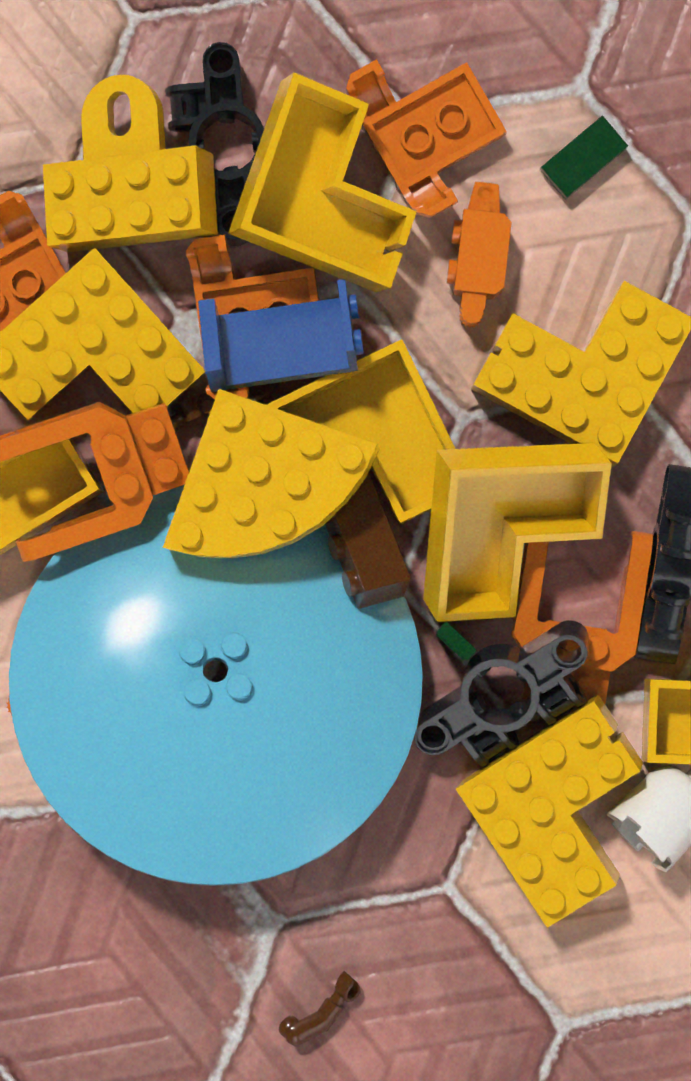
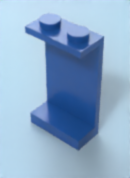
M345 279L337 280L339 298L219 315L215 298L199 300L204 366L211 392L218 391V389L229 390L358 371L356 355L364 354L361 329L353 330L352 320L359 319L356 294L348 295Z

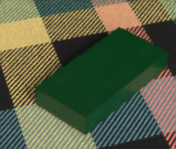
M602 115L541 166L540 171L563 198L567 200L628 148V144Z
M442 622L435 630V634L462 660H468L477 651L448 622Z

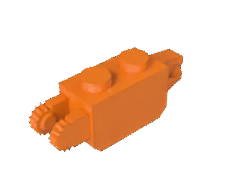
M475 182L468 209L463 210L462 220L454 219L451 244H459L457 260L449 259L446 284H454L453 295L461 296L459 321L462 322L461 325L469 329L479 326L478 324L483 320L482 316H484L486 299H495L502 293L505 285L512 222L505 213H500L499 185L494 183Z

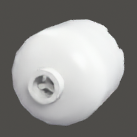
M670 766L659 767L651 771L607 813V816L614 820L612 825L637 852L644 846L656 857L651 863L663 872H668L691 846V770L685 774L681 770Z

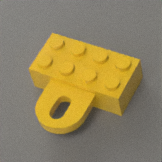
M114 75L97 83L87 95L81 113L83 160L43 165L47 246L68 253L92 250L94 247L96 249L218 235L213 154L196 145L166 149L162 103L155 90L147 83L129 75ZM127 94L130 100L131 127L125 135L117 136L114 127L113 106L119 96Z

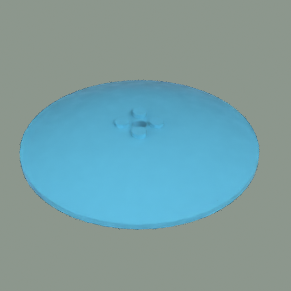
M183 485L153 495V500L141 524L74 546L53 555L28 595L17 623L9 668L10 708L16 737L34 781L54 810L86 842L108 857L134 870L160 879L185 884L212 886L244 884L287 873L323 856L356 831L381 804L405 763L417 729L423 680L421 650L415 623L405 597L358 609L353 596L346 594L342 582L343 569L339 559L334 560L331 556L328 546L329 533L325 524L296 543L266 554L254 556L206 558L162 548L181 497ZM214 660L223 662L228 668L227 676L219 682L209 681L203 673L205 666Z

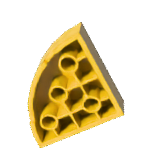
M218 389L162 548L197 557L238 558L266 554L296 543L326 524L349 501L366 479L380 447L377 443Z

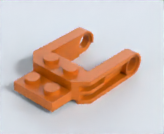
M97 402L0 435L1 462L85 433L90 434V445L108 497L114 503L112 506L53 525L50 531L24 541L17 539L15 542L23 562L36 560L139 525L153 500V495L185 485L189 470L166 403L124 415L101 402Z
M631 531V551L628 564L623 570L614 633L609 632L607 629L584 626L589 634L587 658L585 663L571 672V674L581 686L587 700L598 694L605 704L610 672H613L636 655L653 545V534ZM549 542L525 543L516 617L513 619L511 636L520 648L561 623L552 620L540 622L537 619ZM564 640L559 643L565 650H575L580 647L573 640ZM527 682L524 683L522 699H527L531 694V689Z

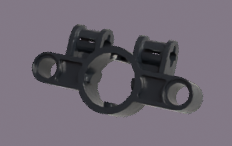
M213 43L203 54L204 82L172 85L165 89L166 96L170 98L172 121L168 122V130L173 132H190L189 146L196 145L205 150V142L201 138L208 127L217 121L232 124L235 123V120H240L249 125L254 131L251 134L253 152L256 154L264 127L257 115L244 106L241 65L238 53L228 43ZM219 57H227L231 59L233 65L227 72L218 73L211 68L213 61ZM185 101H186V112H187L186 115H184V107H183V103H184ZM255 155L241 169H238V166L225 167L223 171L214 168L219 235L226 236L230 246H241L248 242L228 234L224 229V224L228 218L235 215Z
M668 464L664 476L656 525L652 533V553L637 650L634 658L675 665L684 634L683 627L687 606L691 599V467Z
M566 620L521 648L509 644H495L479 650L472 656L466 666L462 685L421 712L414 735L417 747L428 755H439L461 742L480 766L486 767L491 763V758L507 748L515 749L519 746V740L514 730L526 725L533 718L536 711L545 722L553 725L558 721V716L576 705L578 707L584 706L587 703L586 696L571 672L585 663L587 658L589 634L586 628L579 622ZM564 640H573L580 647L575 650H565L559 643ZM492 667H507L517 671L516 675L518 678L528 683L531 694L523 703L519 701L512 704L510 709H497L485 704L479 690L474 691L472 680L477 675L481 678ZM438 726L444 733L434 735L429 733L426 727Z

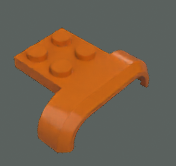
M377 59L351 73L346 87L347 95L369 104L362 125L411 209L415 210L418 215L432 218L457 204L458 200L452 189L443 183L438 173L507 134L504 125L467 62L397 102L390 91L385 79V73Z
M7 191L0 195V239L5 246L0 249V332L66 274L52 247L47 246V238L22 194Z
M225 235L194 239L186 250V257L189 261L193 279L200 334L199 300L215 298L219 315L319 301L314 268L235 279L230 250ZM207 380L206 394L215 400L218 391L211 392ZM250 387L224 390L244 398H250Z

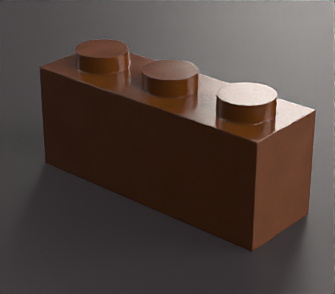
M368 473L355 494L325 524L329 533L328 546L331 556L334 560L339 559L343 569L342 582L345 592L348 596H353L358 609L404 597L411 581Z

